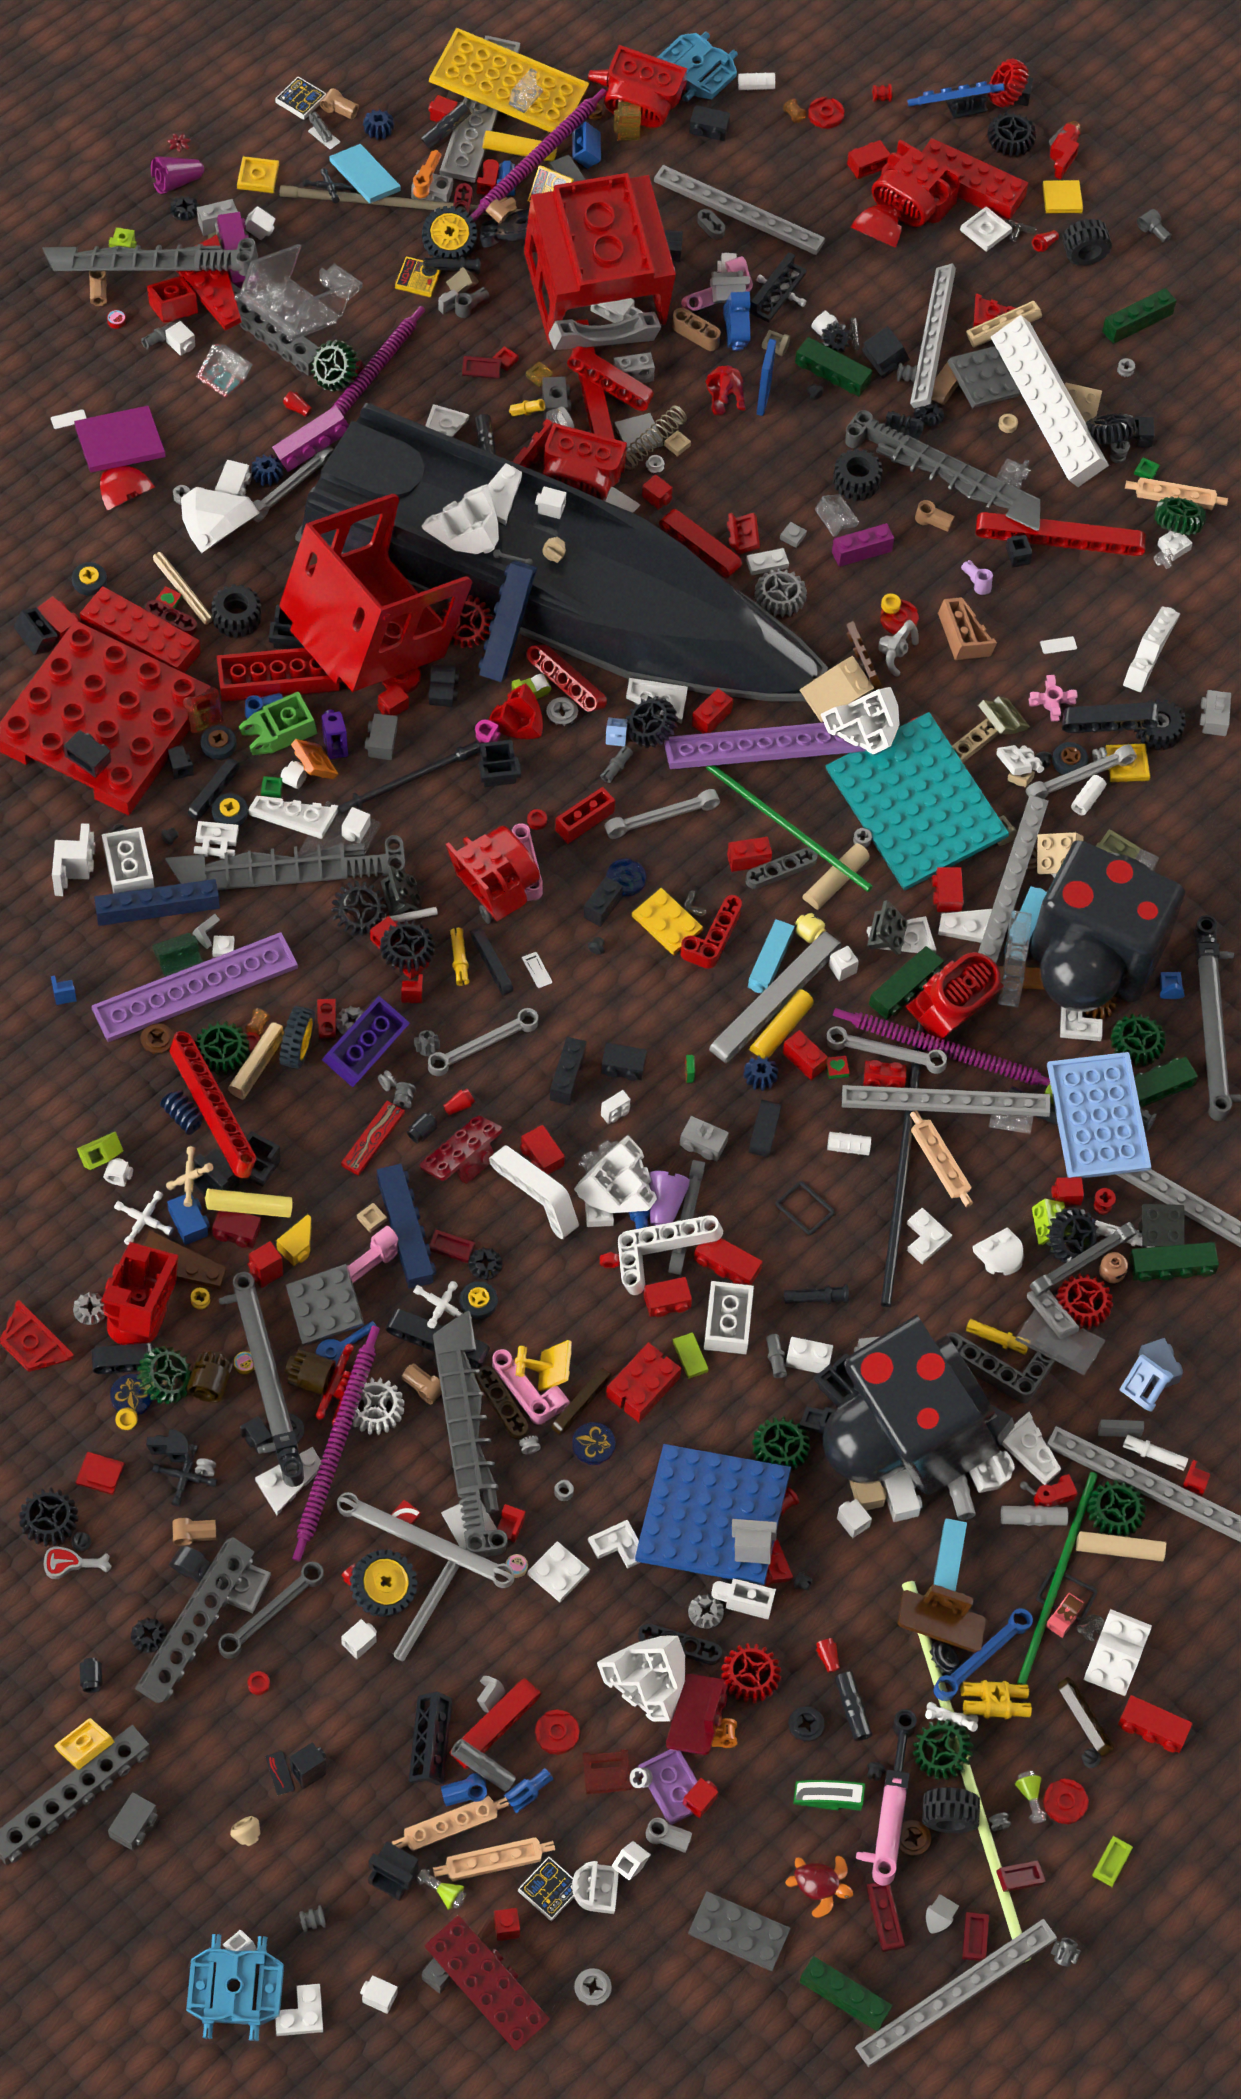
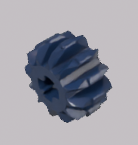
M372 109L371 113L366 114V118L363 120L365 134H369L370 138L376 137L377 140L379 137L385 139L386 135L391 136L394 123L392 115H389L387 110L382 112L381 109L379 111Z
M263 454L262 458L256 457L255 462H252V478H254L256 483L261 482L262 487L265 484L271 487L272 483L278 484L279 479H282L283 465L278 457L273 458L272 454L266 457Z
M759 1055L757 1060L751 1058L744 1067L743 1077L747 1079V1086L753 1084L754 1090L760 1087L763 1091L765 1086L771 1089L773 1083H776L779 1070L775 1067V1061L769 1062L768 1056L765 1059H761Z

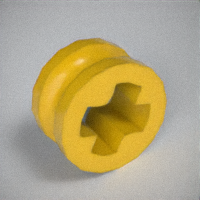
M204 1288L193 1290L191 1293L192 1306L201 1310L208 1307L210 1304L209 1292ZM197 1296L204 1297V1301L197 1300Z

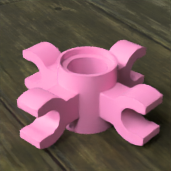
M1047 675L1045 693L1030 692L1029 706L1043 704L1050 711L1051 721H1059V716H1061L1060 704H1076L1077 691L1069 690L1063 692L1060 687L1056 686L1055 675Z

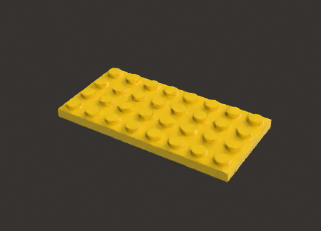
M456 28L429 78V82L548 132H552L580 105L589 87V83L459 28Z

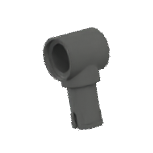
M1155 209L1149 210L1137 219V225L1143 232L1150 231L1154 233L1163 243H1166L1172 235L1162 226L1161 216Z
M482 287L473 294H458L455 298L456 315L461 318L470 316L472 309L478 303L489 298V292Z

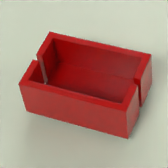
M648 1342L607 1386L606 1398L621 1409L624 1406L625 1397L627 1400L625 1401L624 1412L639 1423L680 1379L681 1367L667 1356L663 1359V1353Z

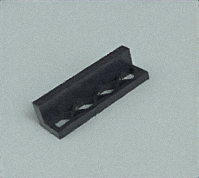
M788 252L753 298L750 314L769 323L806 275V269L794 264V254ZM791 270L800 273L798 276L790 277L789 275ZM789 283L790 287L781 289L780 284ZM771 296H780L779 301L771 302ZM770 307L771 312L769 315L761 312L763 308Z
M440 1692L419 1695L417 1698L409 1782L411 1783L428 1781L435 1785L444 1784L452 1698ZM430 1700V1707L425 1712V1701ZM428 1721V1728L423 1733L422 1726ZM425 1742V1750L420 1754V1747ZM423 1764V1774L417 1775L418 1768Z

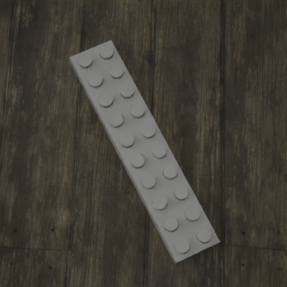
M485 35V40L519 53L520 43ZM464 97L463 103L472 114L453 130L440 168V175L475 183L486 149L482 148L485 131H493L499 111Z

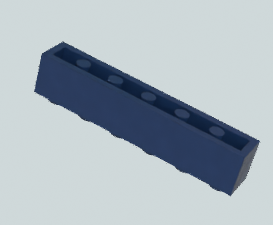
M516 560L507 565L504 573L507 576L506 581L502 583L499 591L501 599L500 602L496 603L494 613H496L495 620H492L489 626L490 638L484 644L485 656L479 662L478 668L481 669L479 675L499 682L506 679L537 567Z
M216 879L94 896L98 926L220 909Z
M401 1164L377 1169V1181L391 1229L398 1237V1254L408 1289L415 1288L417 1285L433 1283V1275H436V1268L434 1262L430 1263L428 1256H431L429 1244H425L423 1240L426 1237L423 1225L419 1226L418 1219H420L418 1207L413 1206L412 1201H415L413 1190L408 1189L407 1170L403 1171Z

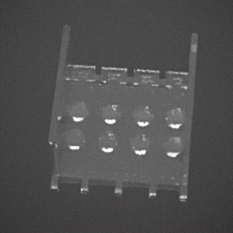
M299 244L251 261L241 292L234 297L237 302L242 301L246 304L249 311L254 310L258 313L262 321H268L275 326V331H281L287 335L286 339L288 341L336 324L338 317L343 315L353 284L349 283L315 297L303 287H299V284L289 278L292 275L301 249Z

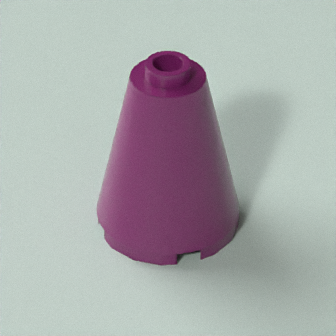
M158 156L151 161V176H155L156 182L153 184L160 194L168 193L193 182L204 174V165L197 159Z

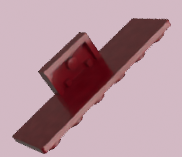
M460 1915L455 1916L424 1945L427 1951L514 2050H518L549 2021V2017L516 1980L519 1975L511 1966L506 1969L501 1963L504 1958L495 1948L491 1951Z

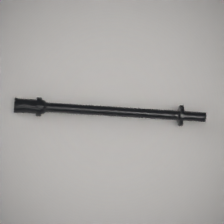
M476 740L464 747L459 746L456 748L455 753L361 796L353 793V799L339 805L338 811L343 813L356 806L361 810L363 809L362 803L457 760L465 762L467 758L480 753V743Z

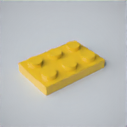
M662 888L632 912V917L673 956L681 950V943L684 937L690 935L696 937L703 931V926Z

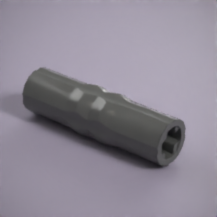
M463 1739L458 1740L453 1746L451 1755L504 1792L511 1788L516 1778L515 1775L500 1766L493 1759Z

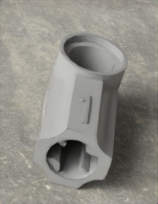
M662 1818L652 1819L646 1830V1838L650 1843H661L685 1853L692 1836L691 1832L670 1825ZM657 1827L661 1829L662 1834L657 1835L653 1833L652 1828Z

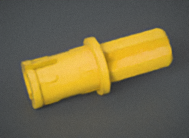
M543 399L535 401L525 400L523 403L511 405L509 413L512 416L544 411L545 402Z

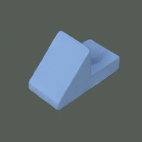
M608 717L606 728L607 745L625 746L627 719Z

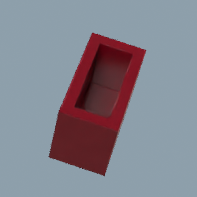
M219 1211L212 1227L213 1237L221 1242L229 1241L241 1248L249 1247L253 1249L262 1227L261 1218L247 1213Z

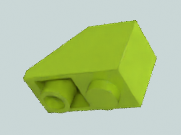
M112 1132L77 1148L84 1167L89 1170L111 1161L123 1152L116 1132Z

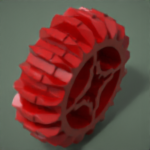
M1013 58L1003 61L1001 66L998 65L988 84L1004 83L1005 91L988 93L989 100L1003 108H1008L1015 101H1018L1019 96L1025 90V85L1028 83L1027 66Z
M469 595L467 601H465L463 607L471 606L475 607V609L468 614L461 612L458 624L451 638V641L454 640L453 645L457 646L461 641V648H465L466 643H468L469 648H473V641L479 646L480 642L478 639L481 638V640L486 641V637L483 636L484 633L487 635L491 634L486 629L490 626L491 623H488V621L492 620L493 616H486L491 610L489 608L484 609L486 607L485 602L479 605V598H476L473 602V596ZM479 613L482 619L480 629L475 625V620L478 618L477 615ZM462 617L467 618V619H470V618H471V620H470V622H471L470 625H471L472 627L467 626L466 624L463 625V623H464L463 620H464V619H463ZM465 630H471L474 633L471 637L458 636Z
M1081 1274L1077 1275L1076 1279L1071 1276L1069 1281L1065 1280L1062 1286L1058 1288V1294L1056 1295L1058 1303L1063 1307L1062 1309L1067 1311L1075 1323L1079 1325L1080 1330L1083 1328V1325H1086L1088 1330L1091 1329L1092 1324L1097 1328L1100 1322L1104 1323L1107 1319L1106 1317L1110 1316V1309L1113 1307V1302H1111L1113 1297L1109 1294V1287L1103 1288L1105 1283L1104 1281L1098 1283L1097 1276L1093 1280L1089 1279V1274L1085 1278H1082ZM1073 1292L1075 1299H1073L1072 1303H1069L1068 1295ZM1099 1300L1101 1307L1095 1311L1094 1304Z
M747 1643L745 1649L739 1645L737 1652L731 1650L730 1657H725L724 1662L726 1664L722 1665L721 1670L724 1672L721 1674V1678L726 1680L724 1684H729V1694L736 1692L735 1698L737 1700L743 1696L745 1703L748 1702L749 1698H752L755 1704L757 1697L764 1701L766 1695L771 1697L773 1695L772 1690H777L778 1684L776 1682L781 1680V1676L778 1675L781 1673V1668L777 1667L778 1659H772L774 1656L773 1652L766 1654V1646L759 1650L758 1644H755L754 1648H750L749 1643ZM751 1659L757 1660L759 1663H755ZM739 1662H742L743 1669L734 1676V1667ZM768 1671L769 1679L761 1685L760 1676ZM746 1683L749 1684L751 1687H747L742 1684Z

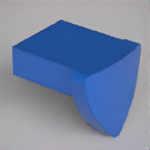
M1161 972L1159 976L1161 986L1160 998L1180 999L1185 997L1181 972Z

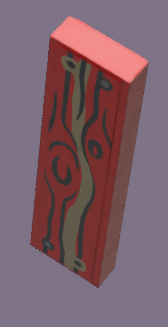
M386 1101L343 1159L341 1166L359 1176L403 1117L405 1110Z

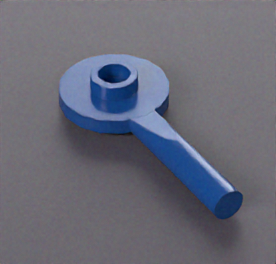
M371 1321L341 1342L335 1339L322 1341L316 1349V1354L335 1360L336 1367L345 1346L349 1343L354 1344L369 1334L371 1327L376 1326V1324Z

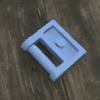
M1140 1355L1119 1390L1144 1409L1153 1411L1156 1406V1400L1167 1382L1169 1383L1172 1380L1173 1375L1169 1371L1162 1369L1145 1355ZM1156 1375L1160 1379L1147 1399L1143 1394Z

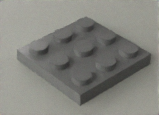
M996 346L951 357L947 361L972 409L1018 397L1021 393Z
M346 1264L286 1284L304 1346L364 1326L350 1272Z

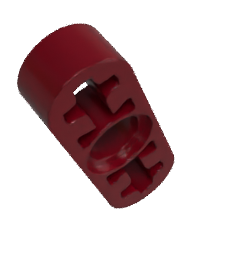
M461 183L456 188L453 206H455V209L458 206H464L469 214L472 188L467 183ZM463 189L467 190L465 201L461 200Z
M151 600L146 604V611L192 636L197 632V622L193 617L157 600ZM174 615L177 618L174 621H167L166 617Z

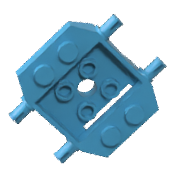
M706 31L701 36L697 33L679 36L657 57L687 68L686 90L688 92L683 95V99L686 102L693 96L713 99L737 76V70L733 59L738 56L737 51L732 50L728 54L720 48L712 47L707 41L710 35ZM693 61H694V62L700 61L701 63H700V64H695V63H693ZM719 62L722 63L706 79H704L702 82H699L708 72L713 70Z
M212 1934L211 1948L191 1959L186 2011L200 2019L204 2024L202 2038L207 2039V2036L209 2039L213 2038V2025L215 2023L248 2024L250 2026L249 2040L259 2041V2027L280 2016L284 1964L267 1953L268 1937H258L257 1950L232 1951L220 1948L222 1935L217 1934L216 1936V1934ZM215 1962H217V1963H216V1974H215V1985H214V1996H213V2007L211 2008V2004H212V1993H213V1982H214V1971H215ZM256 1964H260L256 2010H252ZM232 1980L240 1982V1988L236 1992L228 1990V1984Z

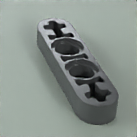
M808 847L755 867L747 872L746 885L751 889H758L812 868L817 863L818 854ZM805 856L812 857V860L805 858ZM792 861L796 864V867L788 868L785 863ZM774 868L778 871V874L770 875L767 870ZM751 877L758 878V881L751 880Z

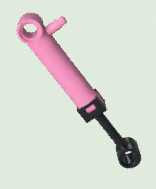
M908 1709L898 1711L894 1718L893 1731L898 1736L894 1771L887 1770L875 1854L868 1852H857L856 1859L874 1863L872 1878L877 1884L882 1886L890 1884L894 1880L909 1780V1773L903 1772L907 1738L914 1734L917 1722L916 1715ZM906 1721L910 1725L905 1727L902 1726L900 1722ZM887 1868L889 1870V1873L883 1874L879 1871V1869Z

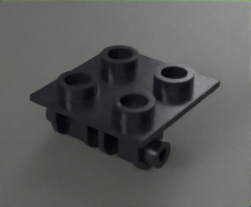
M971 84V85H969V87H975V86H976V84ZM982 94L945 100L954 119L988 111L985 105L987 98Z
M888 411L885 427L890 426L891 430L896 429L897 433L903 432L904 436L909 435L919 441L925 426L921 419L911 418V416L905 417V414L901 416V414L895 413V411Z

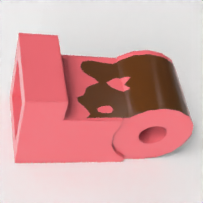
M1068 1593L1058 1609L1047 1621L1046 1628L1063 1638L1076 1619L1084 1602Z

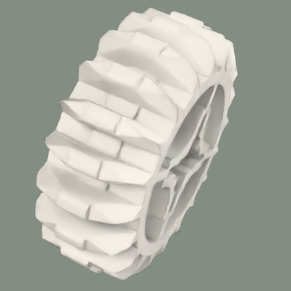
M381 1377L378 1382H374V1379L371 1378L370 1383L366 1382L364 1384L365 1387L362 1389L363 1393L359 1400L363 1399L366 1406L362 1412L358 1408L355 1410L353 1426H360L361 1432L368 1429L369 1435L372 1434L373 1430H376V1433L379 1435L381 1429L388 1433L389 1426L395 1428L396 1422L401 1421L400 1415L404 1414V1400L401 1399L402 1393L397 1392L396 1385L390 1387L391 1382L389 1380L383 1384ZM390 1400L393 1407L392 1410L389 1413H387L385 1406L387 1405V1401Z

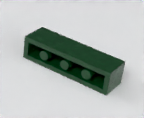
M1164 288L1105 317L1102 332L1114 344L1173 315L1177 300Z
M807 337L796 352L795 364L860 397L871 382V369L810 337Z
M925 946L871 994L869 1005L886 1020L892 1015L896 1016L905 1003L909 1004L915 998L916 993L924 990L923 986L931 977L943 970L944 960Z
M1187 1057L1175 1058L1164 1066L1158 1065L1147 1073H1138L1134 1076L1139 1106L1141 1108L1195 1086L1198 1076Z
M1215 1242L1132 1249L1129 1256L1133 1281L1139 1280L1140 1282H1148L1151 1279L1169 1280L1173 1277L1186 1279L1196 1275L1208 1277L1216 1274L1219 1266Z
M815 1956L812 1957L800 1978L801 1984L875 2031L880 2030L893 2006Z

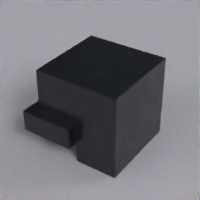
M888 326L863 343L865 346L862 349L863 353L883 379L898 369L899 363L904 365L910 360L905 348Z
M276 605L275 622H271L269 642L273 643L274 648L277 649L305 648L290 631L293 622L279 605Z
M512 740L480 743V761L478 766L481 783L484 782V787L515 784L516 778H521V770L518 757H514Z
M251 1131L246 1139L256 1156V1161L251 1175L247 1179L263 1187L281 1162L280 1146Z
M217 1148L205 1157L199 1154L194 1158L195 1169L203 1168L207 1163L213 1165L212 1171L203 1173L202 1176L195 1178L193 1185L204 1196H206L207 1189L233 1191L240 1185L239 1177L233 1173L225 1156Z
M847 1353L837 1360L833 1366L829 1364L814 1377V1381L819 1385L818 1388L837 1407L859 1394L845 1368V1362L849 1356Z
M386 1842L379 1855L373 1853L369 1859V1868L372 1869V1872L368 1877V1883L400 1901L405 1891L409 1890L413 1883V1878L418 1872V1859Z

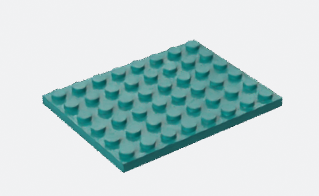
M930 712L899 727L891 747L876 754H872L867 750L852 752L826 765V770L862 826L871 832L872 842L904 891L927 880L932 875H936L937 867H951L1009 837V832Z

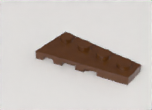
M854 621L846 624L849 629L846 634L850 643H855L856 647L853 650L857 659L861 657L862 663H860L863 672L868 674V679L875 690L883 689Z

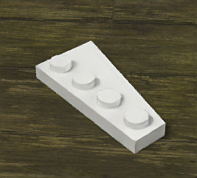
M256 796L248 812L251 816L322 839L338 812V806L324 807L321 806V803L308 805L301 804V801L297 800L284 802L280 798Z

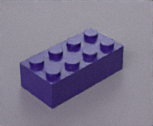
M378 996L324 1056L322 1061L350 1086L354 1087L410 1023Z

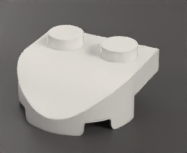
M1008 1227L973 1246V1252L985 1263L986 1270L991 1274L1003 1272L1004 1275H1009L1022 1267L1024 1259L1023 1245Z
M1000 1451V1453L970 1470L969 1473L978 1492L1001 1488L1011 1478L1014 1471V1463L1006 1451Z
M597 1861L586 1863L575 1872L572 1881V1890L577 1903L588 1911L614 1914L619 1872L611 1866L599 1865Z

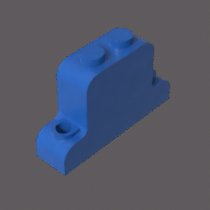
M750 291L731 292L723 307L724 321H726L727 347L732 348L733 351L744 350V347H747L750 342Z

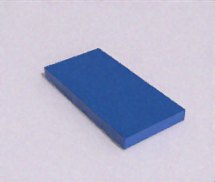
M769 339L762 366L756 414L763 416L765 413L771 389L776 340Z

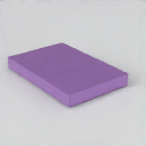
M670 1749L638 1765V1768H648L651 1771L653 1779L648 1787L668 1824L672 1825L694 1814L683 1805V1799L698 1781L681 1751Z

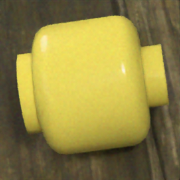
M813 913L805 916L801 915L795 923L797 925V935L808 943H813L826 931L825 923Z

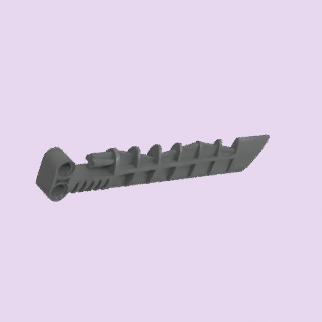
M252 238L242 239L238 243L237 250H222L221 246H204L203 244L183 248V245L179 244L176 249L162 250L161 245H157L156 250H141L140 245H137L135 249L121 246L99 249V246H95L94 250L78 252V247H42L53 271H202L203 269L205 271L210 269L212 271H216V269L218 271H223V269L229 271L232 269V271H239L242 276H250L255 272L258 261L256 244Z
M859 411L848 424L845 443L848 447L857 448L862 445L865 439H868L878 444L876 452L891 459L892 463L911 466V472H915L917 469L932 472L929 478L930 481H933L939 475L950 484L948 489L952 490L955 487L969 499L988 503L986 506L988 508L992 505L1009 509L1006 514L1007 517L1039 531V498L926 445L909 435L904 436L903 432L897 433L896 429L891 430V427H885L884 423L879 424V421L872 418V414L869 411Z
M397 835L389 836L386 839V854L363 856L365 855L364 843L344 845L342 842L339 845L322 850L319 844L317 845V851L299 857L296 846L294 847L295 857L274 855V848H272L271 854L251 852L249 850L246 853L229 858L226 852L224 853L225 859L206 865L204 854L165 858L180 884L216 879L217 890L348 879V876L355 878V876L359 875L360 878H363V875L370 877L371 874H375V876L383 874V876L389 875L387 867L393 863L401 864L399 869L405 872L403 841ZM395 843L400 847L397 850H392L389 846Z
M466 1311L434 1333L433 1340L458 1497L462 1498L459 1504L463 1506L460 1509V1512L464 1513L461 1519L465 1521L463 1528L467 1530L464 1532L466 1550L481 1557L501 1555L506 1551L507 1535L502 1530L485 1531L480 1495L484 1497L486 1513H495L499 1511L496 1495L499 1487L495 1484L490 1472V1468H493L495 1463L486 1461L480 1447L490 1444L491 1439L479 1438L480 1422L487 1420V1416L480 1415L481 1398L484 1394L480 1391L474 1376L479 1374L480 1370L471 1369L465 1352L476 1350L471 1313ZM495 1539H500L503 1542V1544L500 1546L493 1545L492 1541ZM478 1542L481 1544V1547L473 1549L470 1544Z

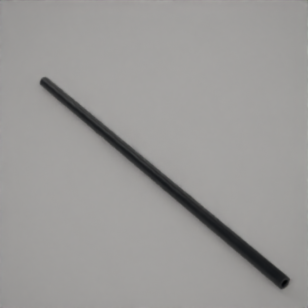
M917 1020L916 1031H919V1035H921L922 1032L926 1033V1030ZM918 1043L915 1044V1047L913 1046V1050L923 1052V1045L920 1048H917ZM911 1062L908 1088L919 1089L922 1064ZM905 1110L881 1297V1306L890 1307L892 1302L913 1136L911 1129L914 1126V1121L910 1116L913 1110Z

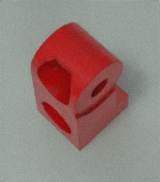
M488 159L483 163V178L478 177L477 194L487 195L497 185L499 163L496 160Z
M317 999L319 1038H336V999Z
M1070 1474L1061 1476L1058 1484L1040 1486L1033 1500L1036 1506L1053 1507L1074 1501L1078 1493Z

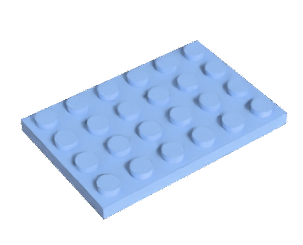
M1129 1052L1048 1062L1047 1068L1067 1176L1069 1178H1090L1151 1170Z

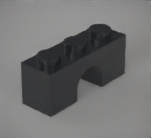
M566 1037L550 1088V1101L570 1106L577 1074L581 1070L586 1054L587 1041Z

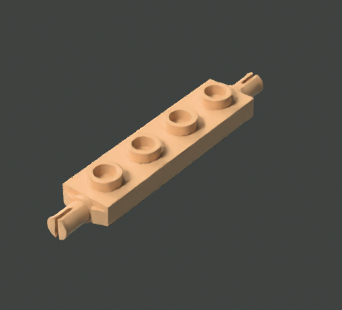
M1140 478L1138 483L1126 480L1125 489L1136 490L1137 497L1156 501H1160L1165 497L1170 498L1171 496L1174 498H1186V500H1192L1193 503H1198L1203 509L1212 510L1215 504L1227 506L1228 498L1217 497L1216 490Z
M917 1110L913 1111L910 1116L915 1125L912 1127L911 1132L951 1198L960 1197L965 1207L972 1205L973 1201L967 1194L971 1186L931 1120H923Z
M487 1796L481 1801L469 1803L405 1828L404 1837L392 1841V1845H396L399 1849L408 1845L411 1851L420 1849L496 1819L497 1810L509 1806L506 1798L493 1802Z
M536 1837L447 1857L446 1865L433 1867L435 1877L448 1874L452 1881L541 1862L542 1853L555 1851L553 1841L540 1844Z

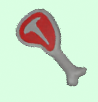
M52 1547L46 1551L44 1570L51 1579H60L70 1571L79 1570L82 1567L101 1568L103 1571L108 1572L111 1569V1565L108 1562L110 1556L105 1553L98 1559H82L73 1550L64 1547Z

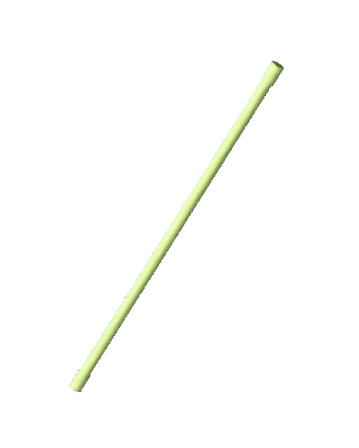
M909 1581L902 1585L904 1591L909 1590L918 1593L914 1581ZM918 1633L932 1681L935 1685L937 1680L942 1677V1672L939 1667H935V1662L931 1660L933 1656L929 1651L932 1649L931 1645L933 1643L931 1637ZM945 1682L939 1683V1689L947 1692ZM939 1700L940 1707L954 1712L950 1700ZM955 1736L953 1749L958 1753L960 1745L957 1736ZM963 1764L965 1772H961L966 1790L980 1797L971 1766ZM980 1798L978 1830L1013 1940L1022 1934L1010 1892H1003L996 1870L1002 1866Z

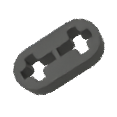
M703 209L699 211L697 217L698 225L712 239H722L725 235L724 223L711 210Z

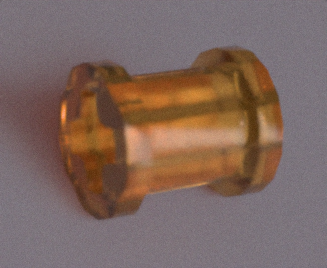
M790 99L783 106L784 112L789 113L794 123L802 121L806 116V111L798 106L796 99Z
M255 1009L252 1012L253 1017L250 1023L245 1028L248 1032H254L262 1036L264 1032L263 1027L269 1021L270 1015L264 1010Z

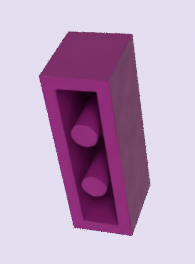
M886 523L834 538L832 554L838 566H844L892 552L894 537Z

